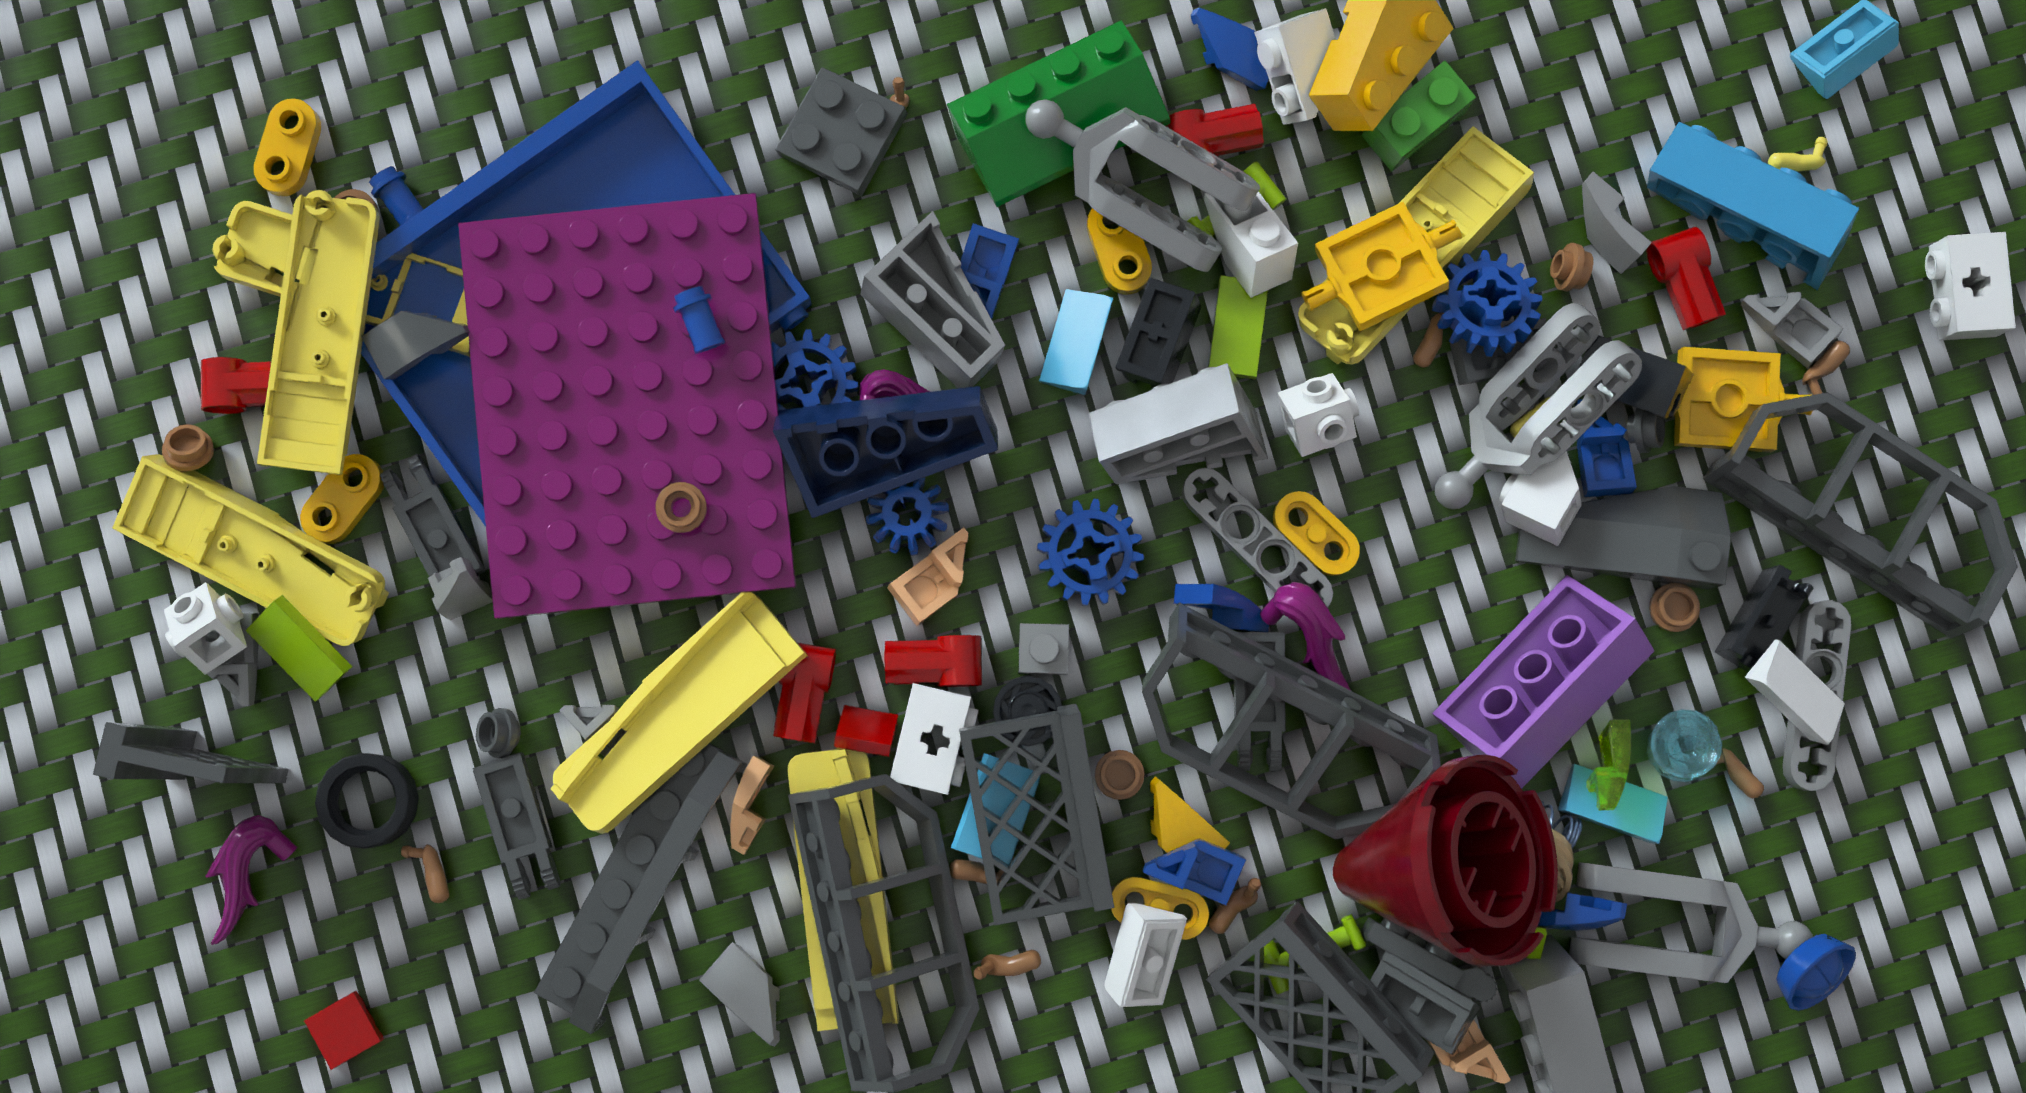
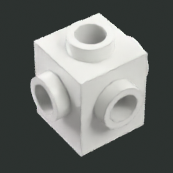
M1333 373L1309 379L1305 383L1277 392L1285 430L1301 457L1323 449L1332 448L1337 444L1357 437L1353 417L1360 414L1357 400L1350 388L1343 390Z
M206 582L192 592L181 595L171 606L164 610L169 631L165 635L170 646L179 656L186 657L205 675L247 647L239 621L244 617L240 607L230 595L225 593L220 596Z

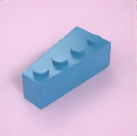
M1678 122L1649 170L1648 189L1700 220H1706L1709 215L1718 219L1717 226L1724 232V235L1739 244L1742 241L1749 242L1751 240L1758 243L1768 253L1765 258L1766 260L1781 269L1787 263H1791L1807 273L1803 282L1816 290L1819 289L1844 247L1859 211V207L1852 205L1851 200L1841 192L1832 189L1823 191L1808 184L1806 179L1797 171L1789 168L1777 169L1763 162L1761 157L1751 149L1743 146L1733 148L1717 140L1713 132L1699 125H1692L1690 127Z

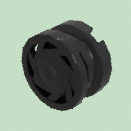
M1024 676L1013 679L1002 687L995 699L993 715L995 722L1057 711L1056 707H1060L1062 704L1060 696L1051 684L1041 678ZM1050 725L1029 729L1019 745L1033 746L1043 743L1052 736ZM1018 731L1004 733V735L1013 740Z

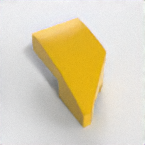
M1157 777L1151 780L1150 791L1154 794V820H1151V833L1157 837L1158 846L1168 853L1200 838L1226 849L1230 844L1226 838Z

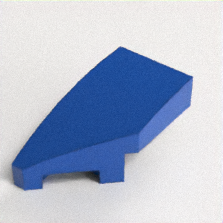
M1202 8L1194 9L1190 17L1193 25L1198 24L1206 48V52L1203 53L1206 65L1215 63L1219 71L1255 91L1265 89L1269 78L1266 69L1258 58V43L1254 33L1256 31Z
M973 223L960 261L962 264L961 269L973 291L978 293L992 320L1020 239Z
M1583 399L1577 400L1575 406H1577ZM1602 416L1577 439L1584 497L1631 494L1637 486L1629 441L1623 438L1627 429L1619 423L1611 424Z
M1175 584L1174 604L1181 603L1185 606L1211 609L1212 620L1232 630L1269 632V624L1265 623L1261 618V609L1240 593L1216 584Z
M1199 838L1145 863L1142 871L1182 890L1186 888L1227 905L1246 859L1239 854Z
M1567 893L1564 911L1554 909V911L1542 912L1538 926L1570 931L1605 927L1625 919L1627 903Z

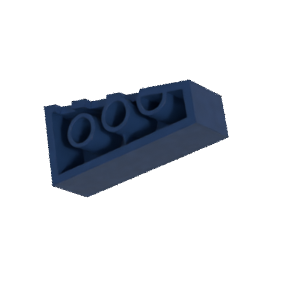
M980 386L778 410V416L775 418L773 433L812 518L998 450V429Z

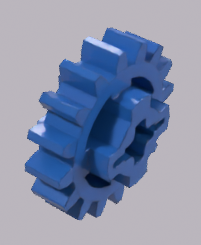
M1482 250L1476 262L1466 253L1463 254L1458 266L1450 263L1444 272L1449 280V289L1437 294L1438 296L1432 305V311L1444 313L1437 323L1438 328L1445 329L1451 327L1453 333L1449 342L1454 344L1461 338L1466 340L1467 353L1471 354L1477 345L1483 346L1487 357H1492L1498 345H1500L1505 353H1509L1517 343L1516 341L1524 343L1532 332L1530 328H1534L1540 319L1541 314L1535 310H1537L1542 302V296L1530 294L1537 283L1536 278L1523 279L1521 273L1525 265L1519 263L1513 268L1507 266L1508 256L1505 253H1502L1497 261H1491L1488 251ZM1473 279V285H1464L1462 291H1457L1460 285ZM1512 316H1517L1514 322L1501 328L1502 321H1509Z
M806 329L801 341H796L790 331L785 333V346L780 347L772 341L775 374L786 359L789 362L783 378L776 380L779 410H785L780 405L782 402L784 404L794 402L802 407L822 405V400L827 390L836 387V384H838L837 391L830 404L851 402L846 397L847 393L859 391L858 382L847 379V376L857 371L855 363L846 362L842 364L841 361L848 353L847 349L842 345L832 351L830 349L832 343L830 335L825 334L818 343L814 341L811 329ZM805 353L818 354L827 359L831 364L824 363L818 365L807 360ZM807 373L811 380L816 381L811 383L813 391L804 394L800 387L795 386L800 384L799 376Z
M1093 499L1089 510H1083L1082 505L1076 500L1072 503L1073 514L1067 516L1060 509L1055 511L1054 515L1059 523L1057 527L1047 524L1043 526L1042 531L1051 539L1050 542L1037 544L1038 552L1048 554V559L1038 565L1039 571L1052 570L1054 575L1047 583V586L1051 589L1062 584L1065 587L1063 600L1068 601L1074 593L1081 594V605L1087 607L1091 595H1097L1101 604L1105 605L1108 603L1109 590L1112 589L1120 596L1126 593V589L1121 582L1123 578L1136 581L1139 576L1135 570L1130 568L1131 563H1139L1144 560L1143 554L1132 549V546L1142 541L1141 534H1128L1127 529L1133 522L1131 516L1122 521L1115 518L1118 510L1117 505L1113 504L1105 513L1100 511L1099 499ZM1092 521L1107 525L1116 534L1108 537L1094 530ZM1072 526L1075 539L1071 547L1057 552L1061 536ZM1084 541H1090L1093 548H1106L1104 552L1098 555L1096 565H1090L1087 558H1072L1082 551ZM1123 553L1120 569L1108 580L1105 566L1109 558ZM1075 569L1087 576L1090 585L1075 582L1063 570Z

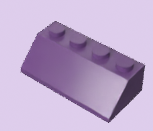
M1566 575L1432 714L1473 755L1496 756L1512 764L1518 769L1517 775L1511 776L1522 789L1655 650L1634 617Z

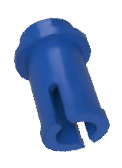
M390 166L371 178L369 181L373 187L371 194L374 198H381L401 226L424 209L405 184L406 175L404 172H397L393 166Z
M703 286L685 290L674 296L677 305L673 309L675 313H681L693 343L695 354L714 349L725 343L709 305L712 296L711 294H705Z

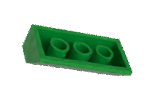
M1122 20L947 104L956 136L996 207L1074 170V147L1055 136L1046 139L1035 137L1028 130L1025 115L1031 104L1038 100L1054 101L1061 108L1064 119L1082 130L1125 107L1139 115L1147 116L1164 126L1171 123L1144 55ZM1119 140L1113 151L1126 144Z

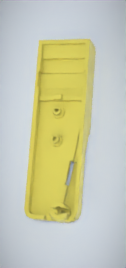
M1472 126L1399 203L1404 202L1414 221L1427 232L1450 222L1452 219L1457 223L1456 227H1459L1462 239L1437 249V260L1445 272L1450 263L1458 266L1463 254L1468 253L1470 255L1527 195L1532 187L1534 172ZM1333 299L1312 311L1308 309L1307 304L1304 302L1299 308L1298 318L1300 327L1326 348V356L1337 365L1341 362L1353 365L1363 360L1412 307L1361 332L1347 308L1339 303L1337 299Z
M314 190L308 193L306 197L301 194L295 200L257 458L258 465L337 475L343 474L363 344L361 336L364 335L380 214L377 208L367 200L351 197L346 199L332 198L330 194L323 190ZM307 247L309 252L298 283L295 282L304 249Z
M242 201L236 204L226 224L229 227L228 234L218 237L213 243L212 251L217 259V265L214 266L215 270L229 281L281 297L283 276L276 273L275 269L284 273L292 214L251 201ZM307 247L304 249L295 278L299 281L309 252ZM411 253L404 260L398 278L394 280L391 288L392 294L383 318L380 319L366 315L365 323L377 326L394 315L412 261L420 264L427 262L446 268L448 273L463 277V270ZM378 275L376 279L371 280V287L376 291H382L388 285V279L385 275ZM463 289L452 322L467 325L465 292ZM469 336L449 350L470 357Z
M160 454L142 456L112 529L266 608L283 595L324 638L341 646H348L362 639L375 609L384 606L389 592L384 589V577L377 570L305 534L279 516V513L195 470L178 471L166 464L163 455ZM310 553L334 570L335 573L330 575L304 555Z
M741 592L642 680L643 683L614 714L611 720L557 767L553 774L554 785L551 787V790L560 801L570 806L586 828L601 834L608 833L808 655L759 596L753 592ZM621 728L627 731L604 759L598 756Z
M842 748L797 754L790 760L787 770L790 794L831 787L871 777L868 754ZM870 788L834 798L840 810L839 824L844 848L848 852L851 861L850 876L852 885L855 886L883 878L873 789ZM860 799H861V801H862V805H863V808H864L865 816H866V819H867V823H868V827H869V831H870V834H871V835H868V831H867V827H866V824H865L863 812H862L861 805H860V802H859ZM794 825L817 1031L838 1029ZM885 891L857 898L861 908L860 922L865 945L872 958V976L892 970L893 961ZM895 984L876 989V996L883 1010L882 1024L891 1022L898 1024L899 1013Z

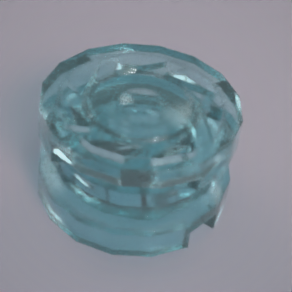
M1682 709L1668 713L1657 722L1648 737L1647 753L1652 766L1660 775L1671 781L1687 783L1700 779L1715 767L1721 756L1722 741L1717 730L1718 727L1709 717L1697 711Z

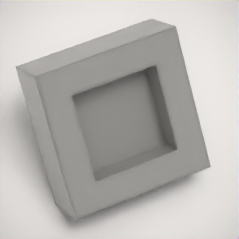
M1020 623L1018 674L1068 675L1069 625Z

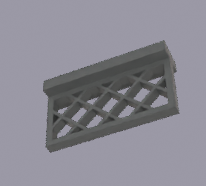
M1076 704L1056 707L1057 711L959 729L994 926L1093 907L1095 912L1114 908L1082 718ZM1050 725L1053 744L1041 760L1019 745L1029 729ZM1018 731L1013 740L1004 735V733ZM994 736L1008 747L991 769L974 757L972 739ZM1014 751L1036 765V768L1021 789L998 774ZM1054 755L1056 756L1058 771L1048 765ZM977 769L987 775L980 786ZM1043 770L1060 781L1062 791L1050 808L1028 794V791ZM993 780L1016 794L1001 817L984 807L982 802V796ZM1022 800H1025L1045 814L1030 836H1027L1007 822ZM1063 803L1067 820L1057 814ZM985 817L996 823L989 834ZM1052 819L1068 829L1070 840L1058 856L1036 842ZM1002 828L1024 842V845L1010 865L994 856L991 852L990 845ZM1031 848L1053 862L1038 885L1016 871ZM1071 852L1073 853L1075 867L1065 861ZM994 865L1004 871L998 882ZM1061 867L1077 878L1080 895L1058 899L1046 891L1045 888ZM1010 877H1013L1033 891L1023 906L1002 910L999 893ZM1040 896L1047 900V902L1035 904Z
M106 722L93 775L110 779L185 780L186 776L219 783H286L289 769L195 749L193 746L197 731L170 726Z
M1298 901L1285 910L1277 921L1210 973L1206 979L1308 1093H1331V1083L1357 1087V1093H1366V1089H1371L1370 1093H1393L1405 1083L1410 1086L1421 1078L1435 1053ZM1275 938L1289 954V967L1264 963V946ZM1255 954L1254 961L1247 960ZM1234 970L1254 973V994L1238 991L1226 976ZM1264 975L1289 979V999L1264 995ZM1298 980L1316 983L1323 991V1004L1298 1001ZM1264 1007L1289 1011L1288 1031L1272 1029L1264 1020ZM1298 1013L1322 1016L1323 1037L1298 1033ZM1332 1018L1350 1021L1358 1030V1042L1333 1039ZM1297 1045L1323 1049L1322 1069L1305 1066L1297 1057ZM1332 1051L1358 1055L1357 1074L1331 1070ZM1366 1056L1384 1059L1396 1073L1387 1080L1366 1076Z

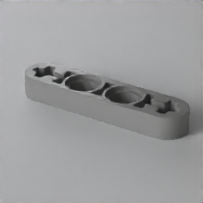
M1207 468L1197 469L1188 476L1182 488V497L1186 506L1274 593L1279 587H1282L1279 582L1290 576L1297 567V564H1299L1304 569V572L1298 575L1297 578L1308 586L1313 583L1318 584L1321 589L1317 594L1328 608L1332 602L1333 590L1327 577L1228 480L1214 469ZM1198 480L1204 484L1211 480L1216 485L1212 494L1221 504L1227 495L1235 503L1226 507L1217 521H1215L1209 514L1214 512L1217 507L1206 498L1200 503L1194 499L1193 496L1197 491L1196 487L1192 484L1194 481ZM1243 512L1251 518L1253 530L1250 536L1244 539H1237L1228 533L1225 524L1230 514ZM1277 546L1285 551L1288 557V564L1283 572L1275 574L1264 569L1261 563V554L1265 548Z
M1833 600L1815 602L1808 605L1801 613L1795 656L1807 667L1816 657L1825 659L1829 663L1832 672L1830 680L1825 685L1843 701L1851 616L1848 610L1839 602ZM1827 611V618L1835 621V628L1826 630L1823 645L1833 644L1834 650H1811V643H1820L1823 639V627L1815 625V617L1824 615ZM1841 716L1831 742L1828 745L1823 744L1822 749H1811V764L1819 766L1818 775L1809 776L1808 782H1806V774L1798 771L1799 762L1808 761L1810 747H1800L1799 745L1800 740L1806 742L1815 741L1809 740L1788 719L1783 757V775L1793 788L1801 791H1815L1827 787L1832 781L1836 766Z

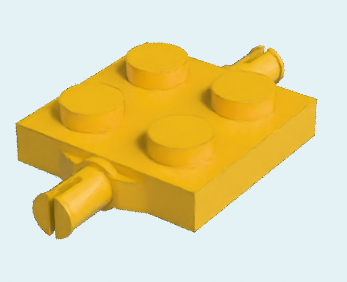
M1401 202L1316 243L1315 252L1327 272V281L1307 291H1303V300L1307 304L1308 309L1312 311L1333 299H1337L1339 303L1347 308L1361 332L1449 289V280L1437 260V249L1462 239L1461 231L1458 226L1456 227L1457 223L1452 219L1450 222L1427 232L1414 221L1404 202Z
M1682 347L1678 350L1677 363L1686 366L1694 376L1675 414L1674 446L1731 450L1753 411L1761 405L1810 396V394L1784 393L1780 379L1781 353ZM1808 411V412H1803V413H1798V414L1811 415L1813 411ZM1782 416L1765 420L1748 451L1773 452L1777 450L1778 424Z

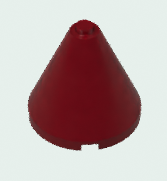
M1491 755L1460 757L1450 760L1439 767L1342 849L1334 862L1333 879L1344 896L1466 963L1483 967L1511 965L1526 958L1540 944L1544 935L1541 932L1535 933L1541 914L1542 912L1554 911L1558 886V864L1553 832L1544 806L1536 791H1523L1511 776L1517 775L1518 769L1512 764Z

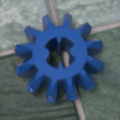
M925 477L915 480L913 487H907V484H904L895 490L891 489L883 492L887 496L886 499L872 496L867 500L870 506L882 510V512L866 516L867 524L871 526L885 524L874 534L873 538L877 543H881L893 535L889 549L893 554H898L902 542L905 540L908 541L910 555H918L919 548L916 539L921 537L928 547L933 548L937 543L928 530L931 528L938 532H946L948 528L947 523L933 516L949 512V505L947 502L930 504L941 494L942 490L936 484L923 493ZM906 502L914 503L916 513L921 516L916 523L910 519L911 525L909 526L901 525L900 517L895 512L900 505L905 509Z

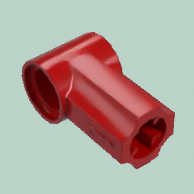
M1256 104L1204 113L1202 109L1183 110L1170 114L1171 123L1166 125L1169 129L1216 156L1261 148L1264 144L1263 125Z
M1692 227L1652 241L1646 250L1650 268L1657 281L1665 283L1682 330L1693 329L1725 316L1726 312L1709 271L1711 252L1703 232L1698 227Z
M212 357L201 360V410L216 414H235L247 411V407L265 406L271 362L247 363L243 359L231 357Z
M979 635L938 636L937 640L885 641V683L894 685L938 683L939 687L982 686V638Z
M798 643L808 656L779 680L782 690L773 736L816 744L825 692H829L833 678L836 649Z

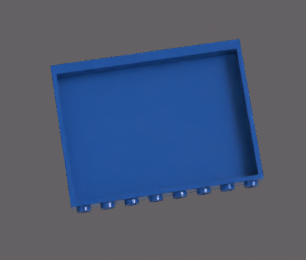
M637 60L376 243L372 279H376L378 275H385L388 279V285L382 291H376L370 287L367 315L380 319L383 318L392 294L391 288L394 280L398 278L404 260L411 253L462 269L458 223L735 195V193ZM761 231L771 334L781 327L787 332L809 316L806 309L812 306L811 299ZM412 261L394 315L400 311L428 313L437 316V318L452 322L464 289L463 277L448 273L446 268L427 262L420 264ZM365 323L364 334L376 326ZM363 341L362 356L486 527L471 358L447 350L443 354L429 355L396 379H384Z

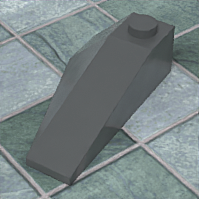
M1670 486L1581 502L1582 505L1559 546L1519 528L1515 562L1666 584L1680 583L1688 587L1707 590L1726 585L1731 532L1723 496L1720 492Z

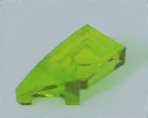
M1610 720L1599 735L1602 767H1596L1586 782L1588 791L1596 792V806L1599 811L1614 810L1625 787L1631 756L1630 720Z

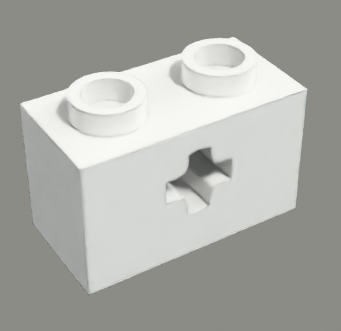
M2006 232L1947 235L1929 246V252L1925 259V271L1927 277L1932 280L1934 299L1930 305V319L1932 325L1937 327L1938 341L1997 337L2016 328Z
M913 683L890 777L901 784L949 795L951 785L960 787L965 770L964 757L958 756L961 745L959 729L975 726L979 710L970 708L972 698ZM935 725L943 727V736L950 739L948 748L940 747L937 756L928 754L929 745L922 742L923 734H931L934 731Z

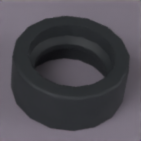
M360 753L342 758L326 771L318 784L315 806L319 822L330 837L345 846L366 849L390 844L403 835L416 817L419 797L415 780L404 765L389 756ZM364 771L378 772L386 777L394 787L396 794L395 811L389 821L381 827L372 830L356 829L348 824L341 815L338 804L340 790L346 780L356 773Z

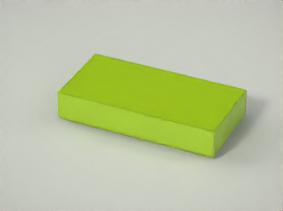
M1220 276L1208 367H1218L1228 363L1235 377L1256 379L1268 290L1250 298L1236 277Z
M283 595L274 600L245 630L315 702L323 697L353 667Z

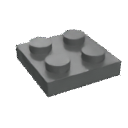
M821 67L775 150L780 157L862 196L908 113L904 106Z

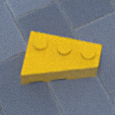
M1436 0L1347 1L1343 11L1347 15L1345 24L1338 40H1331L1309 93V97L1333 131H1373L1454 29Z

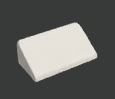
M1775 639L1745 678L1809 740L1828 745L1834 737L1845 703L1780 640Z
M1127 903L1104 985L1105 990L1119 1007L1163 1005L1187 921L1184 915L1138 903Z

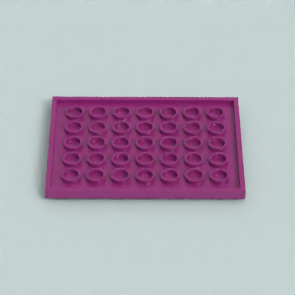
M756 193L458 223L467 325L470 331L468 336L494 618L503 619L740 594L741 592L796 588L784 459L782 450L773 433L776 416H778L779 409ZM703 286L705 294H711L712 296L709 305L725 343L714 349L695 354L694 346L681 313H675L673 309L677 305L674 296L685 290ZM676 482H686L697 487L703 493L707 503V513L704 521L699 527L686 533H677L667 529L661 524L656 514V500L660 492L668 485ZM679 499L673 505V512L677 517H685L691 510V504L687 499Z

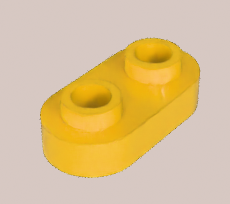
M286 99L277 103L272 108L254 162L255 178L264 189L276 196H290L303 187L321 133L320 118L304 101ZM290 116H298V124L292 129H285L286 120ZM278 161H284V170L278 175H272L271 168L273 164Z
M1092 208L1087 219V232L1106 284L1110 289L1119 294L1130 295L1139 292L1148 283L1152 271L1151 259L1144 240L1121 226L1116 229L1105 227L1102 221L1104 216ZM1123 260H1131L1136 264L1137 270L1132 274H1124L1120 271L1118 265Z
M361 454L345 456L343 474H328L304 504L300 514V522L304 532L326 544L337 543L345 539L383 491L384 483L380 477V473L383 470L380 465L373 459ZM360 470L363 475L361 483L358 486L351 487L348 482L350 473ZM329 509L332 513V519L329 524L321 526L318 522V515L322 510Z
M1296 491L1287 494L1277 503L1273 512L1274 527L1322 574L1338 576L1354 567L1360 554V546L1356 536L1316 497L1307 492ZM1298 509L1304 513L1306 520L1303 526L1298 527L1291 524L1289 521L1291 510ZM1334 543L1339 546L1341 555L1338 560L1333 561L1325 556L1324 548L1326 544Z
M1141 877L1124 878L1112 889L1114 908L1111 909V912L1120 923L1122 922L1126 907L1125 898L1131 892H1138L1142 895L1143 905L1173 912L1179 904H1187L1191 908V917L1186 921L1182 935L1183 940L1198 936L1208 923L1209 910L1205 900L1198 893L1183 888L1182 890L1170 884Z

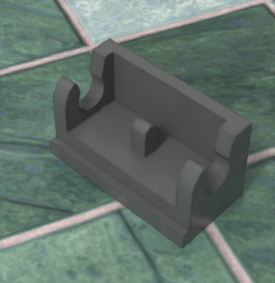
M1385 951L1370 981L1421 1037L1454 1055L1478 1013L1480 1006L1397 956Z

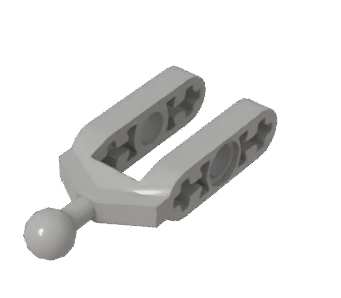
M1038 100L1027 109L1025 115L1026 125L1035 137L1046 139L1055 136L1074 147L1075 196L1089 203L1102 216L1197 270L1208 272L1220 255L1222 246L1217 240L1201 229L1125 185L1100 173L1118 141H1122L1139 154L1235 209L1246 211L1260 190L1259 184L1245 172L1147 116L1139 115L1127 107L1088 126L1084 130L1065 120L1061 108L1054 101Z
M1571 303L1563 306L1482 389L1479 396V404L1469 413L1471 451L1474 456L1459 472L1451 471L1439 477L1434 492L1438 502L1445 508L1452 510L1464 507L1473 496V484L1488 469L1492 472L1531 475L1541 464H1548L1558 459L1635 382L1642 369V360L1639 355L1620 340L1610 341L1602 345L1528 419L1514 440L1511 441L1502 430L1523 416L1594 343L1600 332L1598 319L1583 305ZM1559 343L1560 346L1555 349L1554 346ZM1547 359L1544 366L1538 371L1534 372L1536 366L1541 361ZM1523 379L1524 383L1520 386L1518 383ZM1585 395L1577 406L1571 408L1577 399Z
M1581 862L1578 864L1576 887L1717 906L1712 955L1571 937L1569 955L1577 964L1728 983L1756 946L1774 948L1783 958L1787 959L1797 947L1813 937L1810 929L1797 921H1788L1777 929L1758 926L1738 883Z

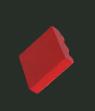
M844 705L835 735L834 747L889 757L897 728L898 714Z
M357 991L350 993L304 1020L330 1070L335 1069L384 1040L382 1033L375 1025L372 1015L368 1012L365 1002Z

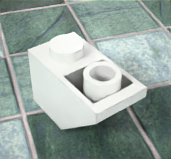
M1326 8L1301 14L1254 32L1258 43V58L1266 69L1273 91L1272 103L1280 115L1283 125L1308 121L1315 118L1318 113V108L1309 97V93L1331 40H1336Z
M1259 192L1246 211L1235 209L1208 193L1204 194V202L1217 241L1222 246L1221 253L1224 262L1250 298L1292 280L1298 242Z
M1567 451L1555 461L1541 464L1531 475L1519 474L1517 477L1511 475L1504 484L1499 497V501L1502 503L1505 522L1556 546H1559L1582 505L1579 486Z

